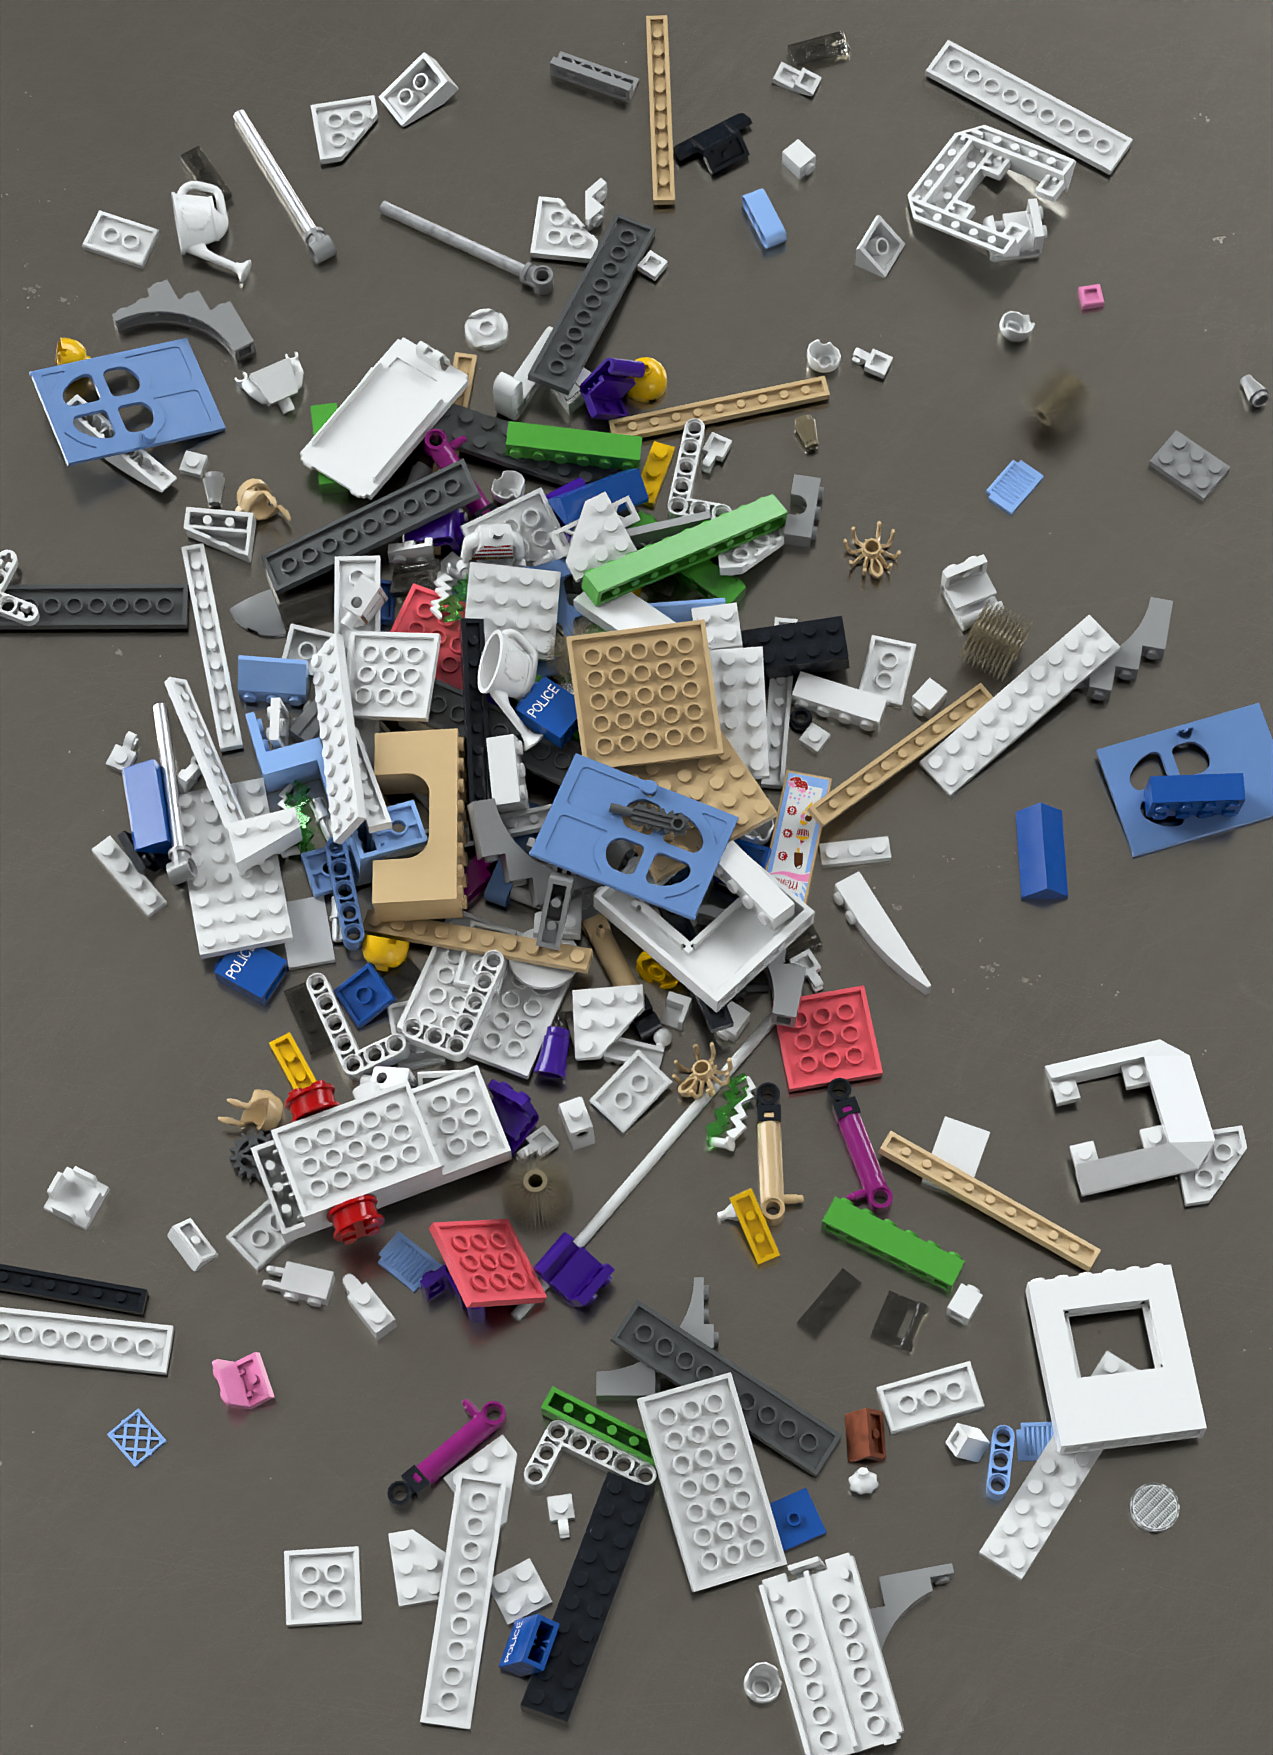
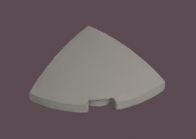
M271 589L247 598L229 609L237 624L246 631L250 628L257 631L259 636L269 638L287 635Z

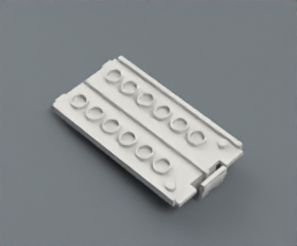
M404 337L401 340L397 339L300 452V459L303 465L311 470L314 468L350 490V493L354 496L362 497L363 499L367 496L368 499L372 500L423 440L427 432L434 427L469 385L468 375L450 364V360L443 353L433 349L426 343L420 341L416 345ZM440 363L448 368L445 371L442 370Z
M845 1553L825 1560L826 1565L821 1561L820 1557L816 1556L787 1566L788 1570L797 1580L789 1582L786 1573L762 1580L763 1584L759 1585L805 1754L851 1755L882 1744L887 1746L897 1743V1740L901 1739L900 1733L905 1731L854 1556Z

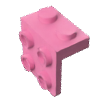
M254 1352L236 1362L221 1359L212 1361L213 1375L219 1383L221 1399L227 1406L253 1409L275 1397L259 1352Z

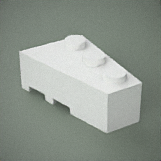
M186 507L184 531L188 537L251 564L256 529L254 513Z
M514 734L486 738L492 799L495 798L498 811L501 814L529 809L525 766L522 763L521 754H523L522 741Z
M295 807L227 824L240 877L246 874V871L253 866L265 863V859L276 853L280 854L303 840Z

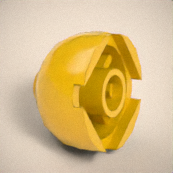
M60 337L55 358L57 366L91 358L86 356V349L82 343L74 339Z
M642 357L636 359L635 361H642L644 363L645 373L642 378L627 376V378H633L636 383L627 392L628 396L642 403H648L649 400L661 398L667 388L666 370L660 362L653 358Z
M364 934L362 944L363 956L367 962L374 964L377 970L388 972L389 967H397L406 959L410 942Z
M644 950L641 952L636 961L638 963L636 971L646 982L652 984V980L662 983L659 988L663 989L673 988L677 985L679 981Z

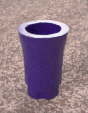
M547 1027L540 1055L533 1071L535 1074L555 1079H566V1061L570 1042L568 1039L569 1030L561 1027Z

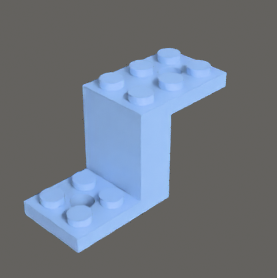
M254 712L245 714L267 793L284 789L289 783L295 786L321 778L329 804L326 792V776L324 775V759L322 757L323 746L320 737L270 751L261 719L256 720Z
M414 800L386 807L392 821V826L402 824L405 827L404 831L395 832L390 828L369 833L364 821L346 839L345 842L355 887L372 882L373 860H383V856L427 845L428 839ZM326 847L301 853L300 858L314 898L333 893L330 876L323 871V868L327 866ZM334 847L330 851L334 854H338L342 850L338 847ZM337 869L335 873L337 875H344L346 871L344 869Z

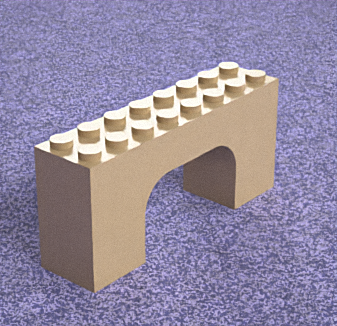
M458 728L375 733L374 775L381 794L420 793L429 797V839L424 850L411 858L373 860L372 904L380 922L463 918V909H467V896L464 895V888L468 885L467 874L464 873V866L468 865L467 852H464V845L468 844L467 831H464V824L468 823L467 810H464V803L468 802L467 789H465L464 782H467L464 763L466 761L464 737H460Z

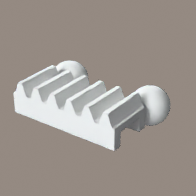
M666 1028L657 1030L653 1036L656 1045L620 1037L610 1045L603 1058L607 1063L614 1062L616 1065L624 1064L639 1049L660 1069L665 1046L671 1043L672 1034Z

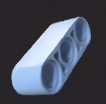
M761 188L743 195V206L764 247L768 249L786 242V231L764 189Z
M1000 1425L994 1429L990 1443L986 1493L993 1500L1003 1499L1010 1485L1015 1435L1013 1429L1007 1425ZM1004 1434L1009 1438V1442L1000 1443L996 1436ZM1002 1458L1006 1461L1007 1465L998 1467L995 1465L994 1459ZM993 1482H1000L1003 1484L1004 1489L1002 1491H995L992 1489L991 1484Z

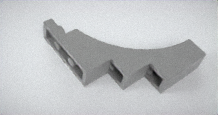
M554 865L548 881L536 946L559 950L577 874Z
M952 1563L879 1577L878 1586L883 1607L869 1610L881 1651L886 1639L898 1621L911 1608L932 1595L931 1582L935 1581L936 1585L945 1584L950 1581V1578H953L954 1569Z

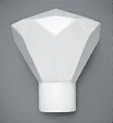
M732 1203L725 1210L717 1213L720 1222L727 1219L739 1221Z

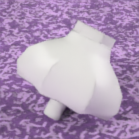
M864 1467L859 1468L848 1479L850 1490L860 1495L865 1493L871 1494L879 1486L877 1475L869 1472Z

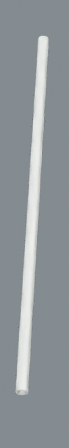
M769 1014L731 1057L733 1069L729 1073L730 1077L775 1026V1024L771 1023L772 1014ZM726 1063L721 1070L725 1071L728 1068V1064ZM716 1075L722 1082L726 1081L725 1075ZM712 1079L711 1082L716 1094L722 1086ZM708 1085L703 1090L702 1096L693 1101L574 1239L573 1242L579 1248L581 1246L584 1247L713 1098L706 1093V1089L709 1088ZM541 1278L539 1281L544 1292H546L550 1286ZM535 1303L518 1304L511 1312V1315L516 1320L521 1321Z

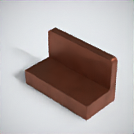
M864 1408L845 1414L848 1461L856 1462L863 1459L885 1460L886 1446L883 1411Z

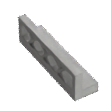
M560 51L558 57L553 56L550 62V73L552 76L629 103L639 84V78Z
M709 511L629 528L626 531L634 546L642 549L646 545L662 541L665 537L676 535L687 528L700 525L703 521H709L712 517Z

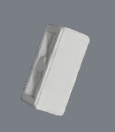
M191 1218L172 1226L167 1234L169 1240L193 1271L199 1270L218 1256V1253Z

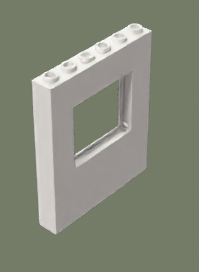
M632 857L621 872L624 874L634 873L640 857ZM757 862L755 863L795 903L794 915L773 931L767 925L764 926L758 920L757 914L752 909H747L742 903L741 898L738 897L690 942L651 909L645 901L607 886H600L594 893L595 909L716 1013L812 925L815 915L814 910ZM648 871L646 880L648 883L652 885L663 886L675 874L669 876L668 878L662 880L659 883H656V881Z
M1156 1263L1146 1268L1132 1266L1121 1271L1108 1269L1097 1274L1084 1272L1072 1277L1059 1275L1054 1279L1047 1280L1035 1278L1028 1282L1025 1292L1058 1455L1204 1436L1207 1426L1171 1264L1163 1265L1162 1263ZM1142 1308L1155 1368L1081 1377L1069 1317Z

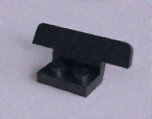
M738 113L673 147L674 155L681 161L698 152L702 154L710 174H714L750 155L740 130L753 124L751 118L744 113Z
M123 831L117 835L139 874L151 878L166 870V865L171 862L168 854L136 852L131 833Z

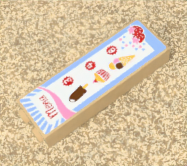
M786 770L770 845L772 852L766 871L807 905L823 829L807 810L831 791L832 778Z

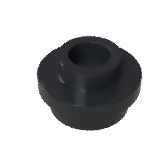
M805 708L795 709L790 714L789 721L791 726L796 730L807 729L812 723V714ZM798 718H804L805 721H804V722H798L797 719H798Z

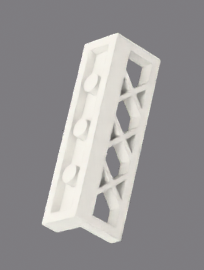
M629 495L612 503L616 511L619 505L626 504L631 515L626 517L619 516L625 528L640 521ZM579 519L549 533L557 549L553 552L556 560L568 555ZM562 532L572 535L570 543L562 547L557 537Z

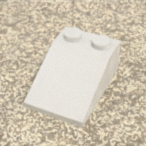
M424 52L379 98L399 124L405 127L443 105L459 88L438 62Z

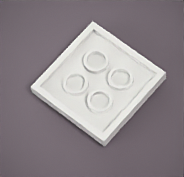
M359 1546L284 1551L287 1627L362 1622Z

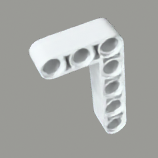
M548 326L514 377L504 372L499 373L493 385L494 408L496 412L516 421L540 387V384L528 380V373L553 327Z
M697 418L689 419L684 427L668 500V519L709 511L711 519H714L722 513L731 512V508L725 504L692 499L705 431L704 423ZM691 431H698L699 433H697V434H692V433H690V432H691ZM688 450H693V451H695V452H694V453H687L686 451H688ZM682 470H690L691 472L684 473ZM684 489L686 492L680 493L678 490ZM674 509H681L682 511H681V512H674L673 510H674Z
M490 950L483 956L451 1031L417 1018H409L402 1026L405 1040L414 1046L453 1061L459 1062L466 1059L505 971L504 957L501 952ZM491 960L500 961L497 967L488 966ZM482 981L491 982L488 988L483 989L479 987ZM473 1002L482 1003V1006L477 1010L470 1008ZM464 1023H471L473 1025L469 1031L460 1029ZM412 1027L420 1029L416 1035H409L408 1031ZM433 1036L441 1037V1041L437 1044L429 1042ZM455 1044L463 1045V1049L460 1052H453L451 1050Z
M314 973L308 977L306 982L307 989L341 1066L350 1079L359 1081L362 1074L373 1075V1070L376 1066L390 1067L409 1056L411 1051L410 1045L400 1034H392L359 1049L331 984L321 973ZM324 983L320 990H314L316 984ZM333 1003L331 1009L323 1010L325 1004ZM336 1023H342L339 1030L332 1031ZM351 1043V1047L347 1051H341L344 1044ZM403 1043V1047L399 1051H393V1047L396 1044ZM377 1053L382 1054L378 1061H371L373 1055ZM356 1063H359V1069L357 1071L351 1072V1066Z
M554 1420L548 1425L524 1471L527 1487L531 1490H540L546 1485L562 1452H565L605 1473L610 1472L652 1488L655 1487L657 1482L656 1470L653 1466L561 1420ZM556 1429H561L565 1432L561 1438H554L551 1434ZM577 1440H583L587 1445L583 1449H576L573 1444ZM543 1451H551L553 1453L551 1459L544 1460L540 1457ZM599 1451H605L608 1453V1457L605 1460H598L595 1454ZM621 1462H627L630 1464V1468L627 1471H620L617 1465ZM533 1472H539L542 1478L534 1482L529 1479V1475ZM642 1473H649L652 1479L649 1482H642L639 1476Z

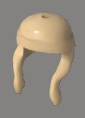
M252 478L242 483L237 491L238 506L235 511L254 513L256 520H265L281 511L290 522V513L282 505H277L276 498L271 495V491L264 481ZM271 502L274 507L268 506V504Z
M255 1089L248 1103L232 1098L227 1099V1102L233 1107L244 1109L240 1121L230 1117H218V1120L223 1124L234 1125L239 1128L254 1123L259 1131H271L278 1126L282 1118L283 1104L281 1099L271 1091Z

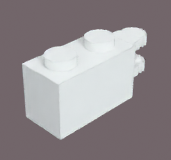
M289 1261L286 1262L285 1268L267 1266V1273L280 1276L282 1280L281 1283L263 1280L262 1286L264 1288L279 1291L289 1301L296 1302L300 1299L307 1301V1304L311 1306L321 1307V1304L328 1306L335 1282L334 1272Z
M351 1273L343 1277L342 1283L348 1294L347 1300L350 1307L377 1341L397 1327L395 1318L367 1282L362 1285Z

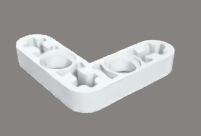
M3 550L0 552V576L4 577L3 582L0 584V616L25 626H33L39 621L40 617L37 607L30 602L4 593L19 563L15 552ZM11 558L12 563L8 562L5 566L3 560ZM6 602L14 604V608L11 611H4L2 606ZM30 611H32L33 616L29 615L27 618H25L24 613L28 614Z

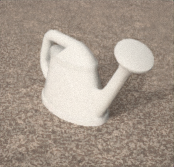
M190 181L183 184L177 193L171 192L182 256L185 253H189L233 270L239 276L240 282L243 283L250 273L251 260L235 263L214 254L206 247L209 243L220 241L228 229L229 221L221 189L213 184ZM199 190L212 193L215 196L217 210L214 207L212 196L186 195L187 192Z
M512 629L504 631L495 630L488 638L482 652L478 669V689L481 693H490L494 701L520 732L524 741L523 751H527L542 740L543 734H535L527 729L511 707L508 697L521 700L529 695L536 679L538 654L534 646L518 631ZM508 638L515 640L528 654L522 652Z

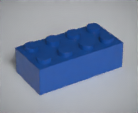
M1243 773L1150 776L1144 789L1146 817H1153L1155 820L1165 819L1167 816L1185 819L1191 815H1199L1200 818H1209L1218 814H1222L1223 817H1233L1239 813L1246 800Z

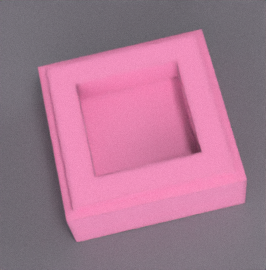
M1100 284L1078 287L1082 310L1104 307L1105 302Z

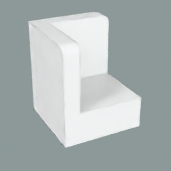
M669 991L661 1024L683 1031L692 1007V998Z
M960 1423L956 1424L945 1442L956 1457L974 1462L980 1461L990 1444L980 1429Z

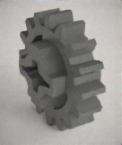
M250 1130V1136L241 1133L242 1140H234L236 1147H230V1152L233 1155L229 1159L231 1163H235L232 1168L234 1172L239 1170L240 1178L247 1175L249 1182L252 1181L253 1177H256L258 1182H261V1176L253 1159L251 1148L260 1145L258 1142L266 1143L271 1141L273 1137L270 1133L265 1137L263 1130H260L258 1135H255L254 1131ZM244 1165H249V1166L252 1167L253 1169H249V1168L245 1167Z

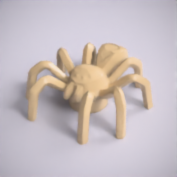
M880 521L877 522L876 539H865L864 543L858 541L855 527L851 528L852 538L856 545L862 547L860 549L851 550L848 547L846 538L843 539L844 548L850 554L862 552L853 562L849 560L850 567L853 568L865 557L862 575L865 576L867 574L868 562L871 560L869 573L876 579H879L884 573L882 565L888 571H891L893 563L887 565L881 553L892 559H897L901 554L900 550L894 555L882 549L890 547L894 539L895 530H891L887 544H880L882 526Z
M710 1043L711 1057L708 1061L701 1060L698 1044H694L693 1049L696 1055V1062L692 1068H685L678 1060L674 1061V1064L682 1072L691 1074L685 1080H680L675 1074L672 1075V1078L679 1084L678 1093L684 1097H693L695 1100L700 1098L703 1094L704 1083H707L709 1087L706 1089V1093L713 1097L715 1089L711 1080L713 1079L720 1086L729 1084V1073L733 1069L732 1059L730 1057L727 1059L728 1068L725 1071L716 1070L717 1065H714L713 1062L716 1056L714 1043ZM714 1074L725 1075L726 1081L722 1082Z

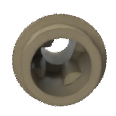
M810 414L796 418L794 428L806 449L817 447L819 443L815 419H812Z

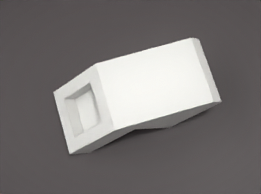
M602 178L585 191L587 231L600 226L604 220V207L600 203L607 196V183Z

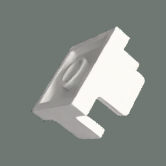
M76 1166L74 1169L66 1167L64 1173L57 1172L47 1190L49 1198L43 1208L45 1211L86 1231L110 1189L108 1186L98 1182L95 1175Z

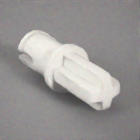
M315 798L313 802L309 803V806L316 817V825L321 827L328 841L333 837L330 813L325 806L323 798Z
M332 896V912L329 920L332 922V941L343 942L334 896Z

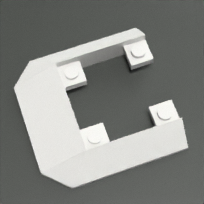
M987 125L957 132L908 194L914 221L1000 256L1020 255V247L1031 234L1030 229L1011 221L1001 233L971 221L970 219L976 213L975 206L967 204L966 201L985 176L1000 181L1005 173L1011 170L1039 181L1040 183L1035 189L1036 196L1055 202L1063 191L1068 192L1076 161Z
M1160 1039L1045 1066L1057 1107L1080 1101L1081 1097L1076 1083L1122 1073L1126 1090L1150 1085L1162 1124L1141 1129L1139 1134L1144 1148L1098 1159L1093 1141L1070 1146V1153L1082 1196L1198 1170L1215 1143L1214 1134L1190 1056Z

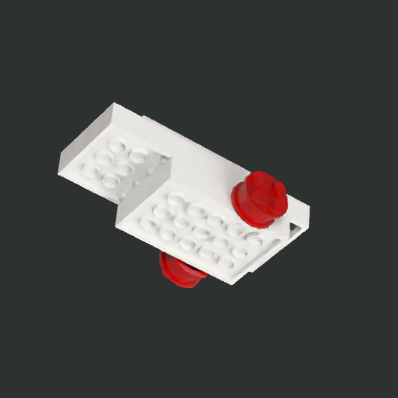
M478 1065L411 1089L408 1080L383 1090L380 1089L377 1081L366 1082L353 1090L352 1093L355 1100L342 1105L336 1102L334 1098L335 1087L332 1084L325 1083V1080H318L312 1083L311 1086L303 1089L297 1088L288 1093L289 1097L285 1100L284 1106L292 1114L291 1123L271 1130L273 1140L251 1148L285 1243L334 1226V1239L342 1241L344 1245L352 1244L358 1238L366 1235L373 1236L380 1232V1227L384 1224L385 1219L381 1214H378L377 1209L512 1159L510 1146Z

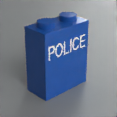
M545 676L540 682L534 683L529 695L525 699L522 698L516 706V713L524 725L538 734H543L545 739L561 749L578 729L574 695Z
M264 947L226 954L223 959L220 958L216 962L214 973L217 981L265 1006L289 967L286 959Z
M540 1614L515 1620L499 1668L519 1677L544 1671L560 1624Z

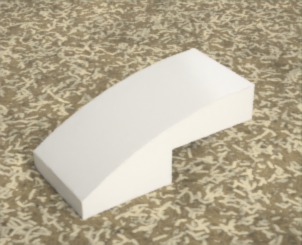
M781 62L772 83L799 94L813 96L822 77L805 68L799 71Z

